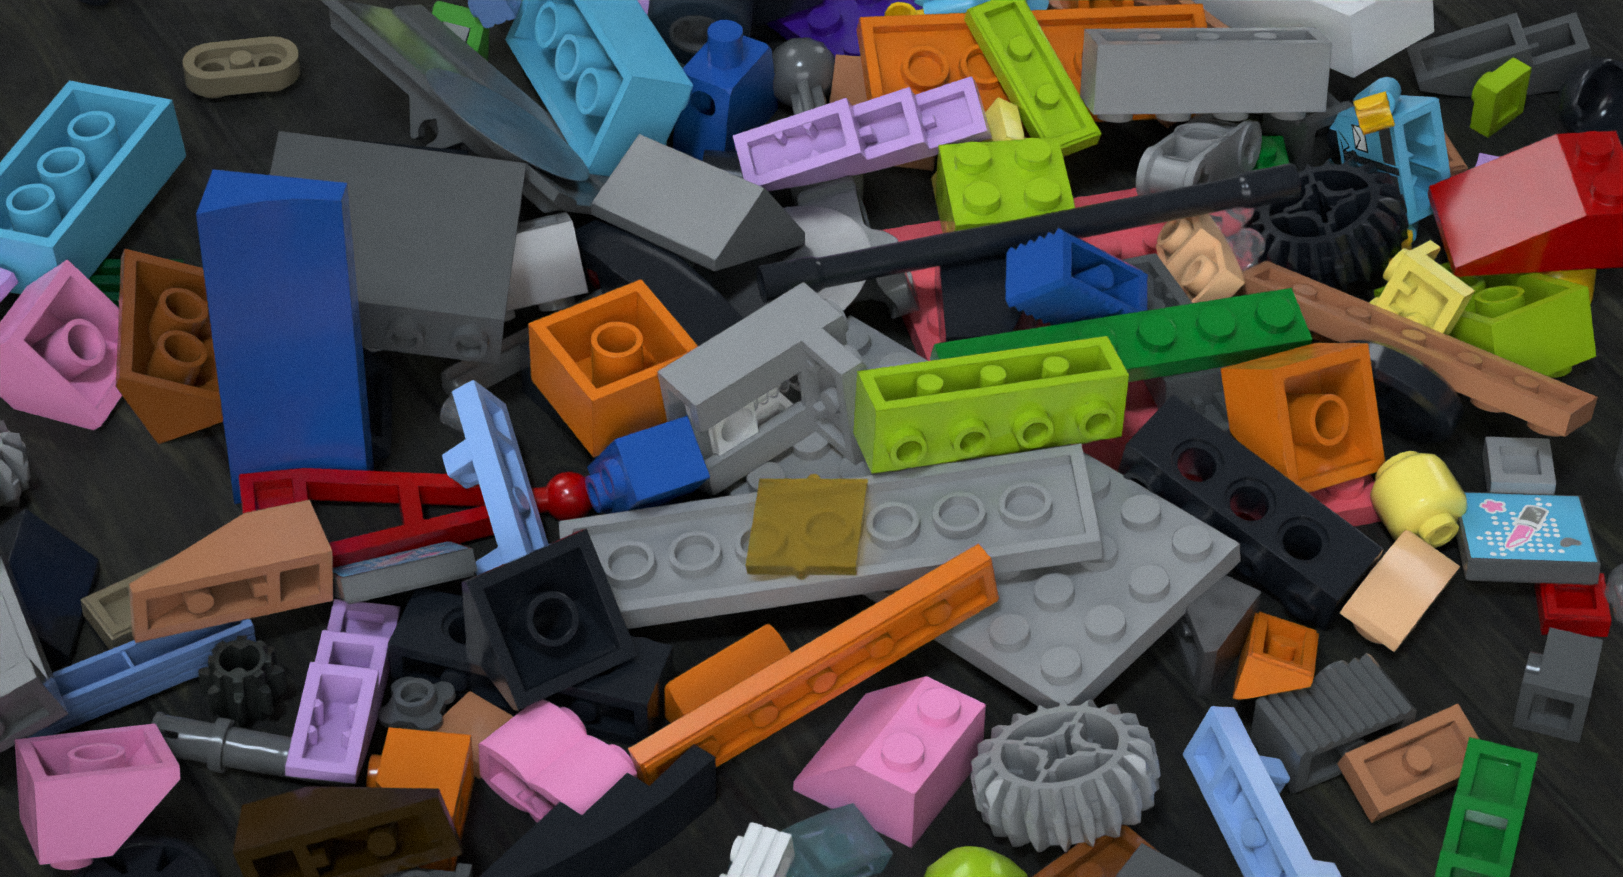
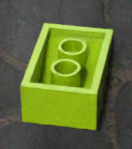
M1449 262L1441 264L1443 268L1452 273ZM1536 272L1457 277L1474 289L1475 293L1449 336L1550 378L1565 376L1572 371V366L1596 357L1588 286ZM1386 286L1374 290V296L1380 297Z

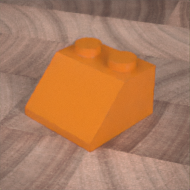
M1313 343L1220 369L1230 433L1238 442L1309 493L1376 473L1385 463L1368 343Z

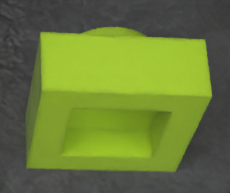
M1513 57L1495 71L1486 72L1482 75L1474 86L1471 95L1474 106L1470 128L1489 138L1523 113L1532 67Z

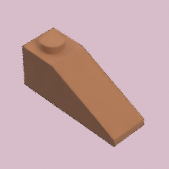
M310 500L244 513L129 584L135 643L333 601L332 549Z

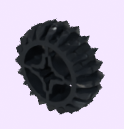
M1331 158L1322 166L1311 167L1306 163L1305 170L1298 172L1301 183L1299 199L1252 208L1251 211L1244 215L1246 223L1244 230L1247 237L1245 244L1248 253L1252 254L1256 265L1269 261L1332 288L1340 286L1345 291H1347L1348 284L1359 280L1369 283L1372 271H1385L1389 264V258H1394L1402 250L1401 243L1408 238L1407 207L1403 194L1399 192L1398 185L1392 181L1389 172H1378L1374 163L1364 164L1359 167L1354 158L1348 159L1341 165H1335Z

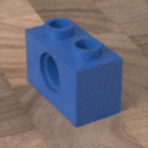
M685 416L615 439L587 467L590 475L586 476L585 485L594 510L597 513L611 514L681 503L707 481L710 475L689 418Z

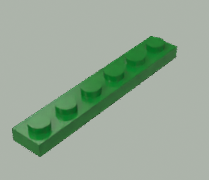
M1292 288L937 343L933 346L930 361L1108 336L1129 374L1128 382L1232 366L1310 345L1313 339Z

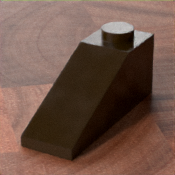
M305 787L247 803L241 807L233 848V855L243 877H381L462 855L463 845L439 788Z

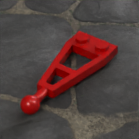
M317 468L239 474L242 514L305 500L399 503L402 520L401 526L330 542L333 568L447 541L459 544L494 535L480 485L477 484L466 489L447 474ZM562 472L555 475L547 483L546 487L531 488L539 513L548 512L558 521L586 517L593 508L586 490V477L576 472ZM421 504L480 507L423 520Z

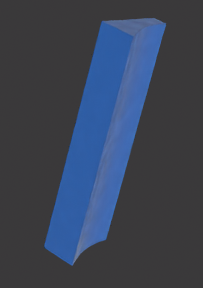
M212 170L197 210L196 218L234 505L241 503L239 474L298 468L374 471L347 183Z

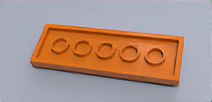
M1203 3L1031 10L1079 95L1081 89L1084 29L1207 28ZM966 13L859 18L856 31L867 101L908 87L916 95L972 76L977 83L985 112L998 97L1010 102L964 21ZM1088 109L1095 122H1106L1098 119L1097 115H1093ZM1133 114V120L1158 119L1155 117V114Z

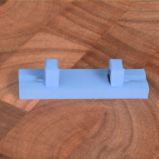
M472 380L452 391L466 439L444 453L442 458L447 475L466 489L479 484L498 547L476 561V574L479 575L546 546L548 541L506 404L475 380Z
M1211 706L1184 750L1183 756L1243 876L1342 877L1335 863L1313 860L1279 795L1290 780V776L1281 759L1260 756L1234 707Z

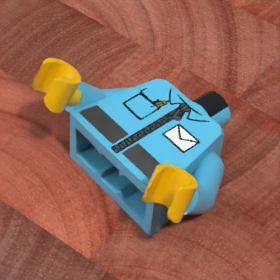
M1383 77L1358 93L1354 98L1353 107L1338 113L1335 122L1332 123L1328 130L1327 143L1333 152L1340 153L1342 164L1348 159L1354 158L1359 167L1364 164L1374 163L1378 172H1389L1392 181L1398 185L1399 192L1403 194L1406 203V216L1409 224L1407 229L1408 238L1401 243L1402 249L1406 248L1410 251L1412 250L1411 244L1417 236L1419 220L1433 214L1428 198L1429 186L1450 178V166L1439 99L1435 97L1401 95L1402 90L1398 81L1394 78Z

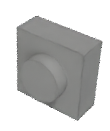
M1485 437L1482 458L1487 492L1554 495L1556 479L1550 439Z

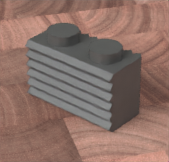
M1366 653L1360 660L1354 658L1349 664L1343 660L1329 664L1314 677L1311 687L1260 696L1255 703L1251 741L1254 746H1258L1261 756L1281 759L1290 776L1289 782L1286 783L1290 793H1297L1341 775L1342 772L1337 763L1345 753L1413 724L1417 710L1375 659Z

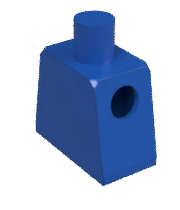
M719 20L712 23L707 30V42L682 68L693 84V88L690 92L689 102L680 113L674 126L673 149L701 161L703 160L705 149L737 152L733 135L765 125L778 110V99L774 96L773 91L775 73L772 49L764 42L744 36L742 26L735 21Z

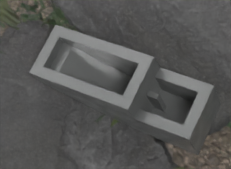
M1516 12L1415 43L1406 48L1420 91L1471 97L1474 86L1482 75L1486 72L1495 71L1513 57L1532 67L1527 95L1559 91L1572 69L1592 58L1590 46L1576 12L1526 28H1522Z

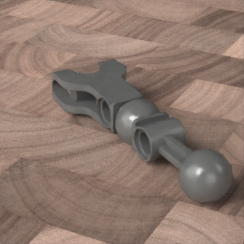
M803 37L791 38L776 47L772 54L775 73L773 91L774 96L780 103L793 108L794 115L826 105L831 95L835 57L823 42ZM864 173L790 188L791 197L797 206H817L833 209L853 219L864 230L871 247L899 242L890 233L871 229L862 200L865 185ZM911 272L866 280L861 291L851 303L870 299L885 303L892 319L920 310L916 285Z

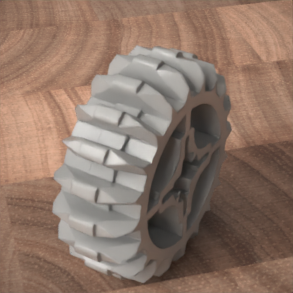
M1093 699L1085 701L1080 706H1069L1063 700L1059 707L1046 709L1038 705L1036 712L1027 716L1018 713L1013 714L1011 725H997L993 727L991 739H985L977 744L978 756L971 760L973 771L970 776L973 786L972 791L976 809L981 812L983 822L990 825L994 836H1008L1013 847H1021L1032 842L1037 852L1044 851L1050 845H1060L1064 852H1067L1072 844L1085 842L1094 847L1096 838L1101 836L1120 837L1121 825L1141 823V811H1146L1154 806V793L1160 789L1158 780L1161 776L1155 742L1150 738L1148 727L1139 724L1136 714H1121L1117 704H1108L1097 708Z

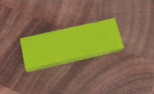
M991 0L967 9L964 21L1010 102L1018 106L1020 119L1030 137H1058L1063 157L1098 144L1102 133L1026 1Z

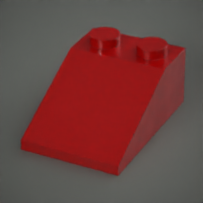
M1616 131L1555 134L1429 186L1428 198L1452 273L1456 277L1623 267V147Z

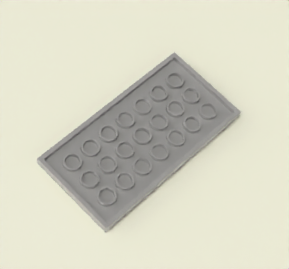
M850 315L847 318L849 330L845 332L847 344L853 346L859 352L867 369L928 361ZM815 431L714 496L702 485L697 489L712 498L873 474L865 459L854 465ZM1085 452L1083 454L1101 537L1103 559L995 574L999 600L934 639L1027 700L1046 709L1059 707L1063 700L1069 706H1080L1087 700H1094L1186 613V607L1228 574L1241 561L1240 543L1150 492L1131 479L1123 478L1124 475ZM900 589L863 595L878 603Z

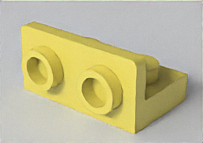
M1430 240L1410 251L1404 248L1394 256L1383 274V278L1388 281L1380 297H1375L1369 303L1449 336L1475 290L1434 261L1441 247Z

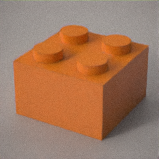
M642 279L528 323L531 380L593 458L599 456L617 438L667 422L657 371L698 347Z

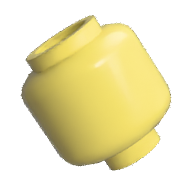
M1406 451L1391 457L1383 463L1376 473V481L1372 487L1370 497L1374 510L1392 538L1396 541L1405 530H1408L1434 548L1440 547L1453 539L1459 530L1457 524L1458 517L1466 513L1468 505L1464 491L1445 462L1434 454Z

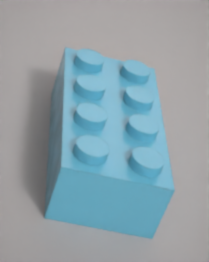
M637 0L522 1L517 18L514 19L505 40L569 146L587 166L589 174L610 177L639 134L667 145L669 135L680 113L689 102L693 84Z
M69 80L1 160L0 267L13 272L18 280V284L10 291L11 293L21 294L29 284L67 259L88 279L92 276L186 157L173 100Z

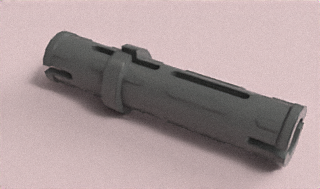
M158 711L152 721V724H156L160 732L178 735L177 739L164 737L175 758L207 763V769L213 772L225 773L228 767L331 787L356 786V784L285 776V765L292 737L237 728L235 720L221 717L217 718L215 723L168 715L166 712Z

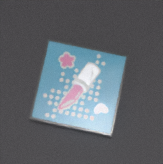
M1464 492L1468 507L1466 513L1458 517L1457 524L1459 530L1456 534V539L1466 580L1581 585L1598 584L1601 563L1581 495Z
M447 541L333 568V596L348 604L473 576L474 572L477 571L473 548Z

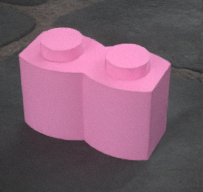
M544 699L524 708L478 744L480 776L502 799L515 808L528 812L537 823L559 802L564 803L583 815L627 772L637 778V771L631 757L621 747L615 744L608 745L598 738L587 735L583 722L572 710L566 707L559 708Z

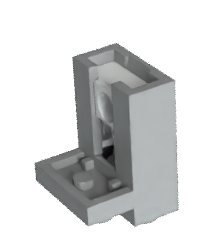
M804 282L657 371L667 422L688 416L710 478L702 486L712 496L815 431L854 465L865 459L853 434L857 371L868 370L859 352L853 346L847 344L845 332L849 330V324L841 307L830 298L824 300Z

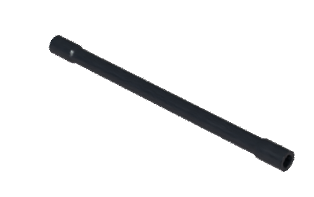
M1288 163L1242 172L1232 178L823 257L807 256L760 265L756 268L758 289L762 301L769 303L802 282L818 293L829 287L1004 254L1011 247L1017 249L1020 243L1027 245L1030 239L1036 242L1039 235L1045 238L1048 232L1055 234L1058 228L1081 239L1234 208L1250 209L1297 200L1301 194L1300 177L1295 165Z

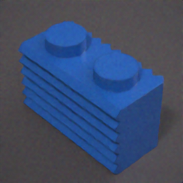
M1058 228L1055 234L1048 232L1045 238L1039 235L1036 242L1030 239L1027 245L1020 243L1017 249L1011 247L1006 254L1005 300L1009 308L1015 306L1018 312L1024 310L1027 316L1032 314L1035 320L1041 318L1043 324L1058 325L1147 311L1148 274Z

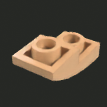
M1209 214L1168 221L1163 226L1157 238V255L1192 303L1232 297L1245 283L1242 271L1231 247Z
M1405 530L1357 588L1340 611V614L1350 620L1358 633L1373 643L1383 644L1395 652L1461 566L1411 531Z

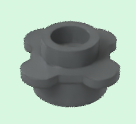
M400 678L391 685L392 697L387 705L378 710V719L380 724L386 728L436 731L443 725L442 716L447 713L445 706L452 703L456 698L454 686L445 681L432 684L430 681L422 678Z

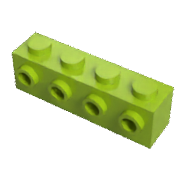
M1108 336L857 371L853 434L872 474L1122 437L1129 374Z

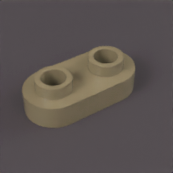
M275 36L204 43L190 49L183 58L185 84L191 92L206 98H220L227 95L264 91H281L293 84L300 75L298 49L290 40Z

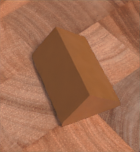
M124 249L121 256L115 387L158 444L223 422L204 271L200 267Z

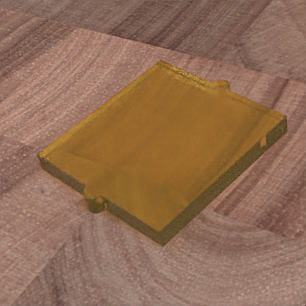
M811 474L807 479L759 478L745 565L747 574L795 575L798 580H804L809 575H857L869 491L868 479H820L817 474Z

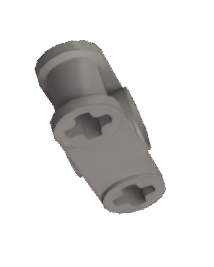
M1212 113L1196 114L1185 124L1177 126L1174 132L1156 145L1145 150L1140 159L1136 175V191L1138 196L1232 178L1242 172L1251 171L1258 160L1261 150L1262 129L1260 123L1256 120L1247 119L1239 124L1215 119Z

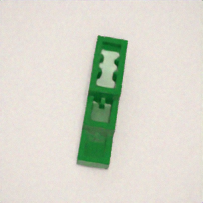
M1469 737L1435 877H1510L1538 753Z

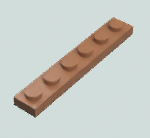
M1264 261L1243 271L1245 283L1232 296L1236 297L1292 288L1313 339L1328 343H1344L1350 340L1366 339L1396 347L1434 369L1456 392L1470 397V402L1474 406L1489 412H1506L1527 421V426L1531 430L1539 434L1565 437L1592 419L1598 398L1592 394L1269 261Z

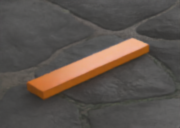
M978 543L628 748L637 771L638 779L650 786L693 744L715 756L716 767L996 603L999 600L991 557Z

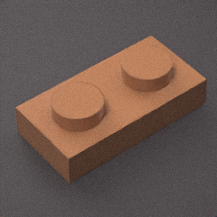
M1456 704L1345 753L1337 765L1370 822L1373 823L1457 785L1469 737L1479 739L1459 704Z

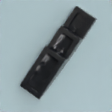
M600 218L575 229L582 266L597 273L602 294L642 279L698 346L744 319L711 284L674 252Z
M693 744L650 786L627 772L583 815L564 803L559 802L480 877L620 876L670 842L716 802V757Z

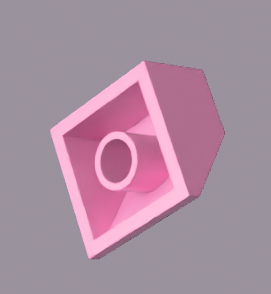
M68 259L29 284L0 322V397L15 410L96 430L102 426L122 396L115 387L119 308Z
M927 676L866 693L794 780L793 790L912 848L972 772L971 760L978 756L977 744L982 742L984 738L986 704Z
M156 724L15 739L20 821L39 865L50 864L55 869H80L91 865L93 858L113 856L180 780V765Z

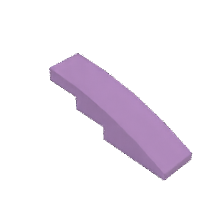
M972 76L916 95L908 87L853 106L847 98L733 135L743 178L765 188L767 191L810 185L846 176L873 172L938 155V145L959 144L970 141L981 142L992 138L979 89Z
M334 599L327 630H322L315 662H310L285 765V776L356 784L378 718V710L381 707L390 672L388 642L400 620L401 606L367 602L348 604L340 599Z

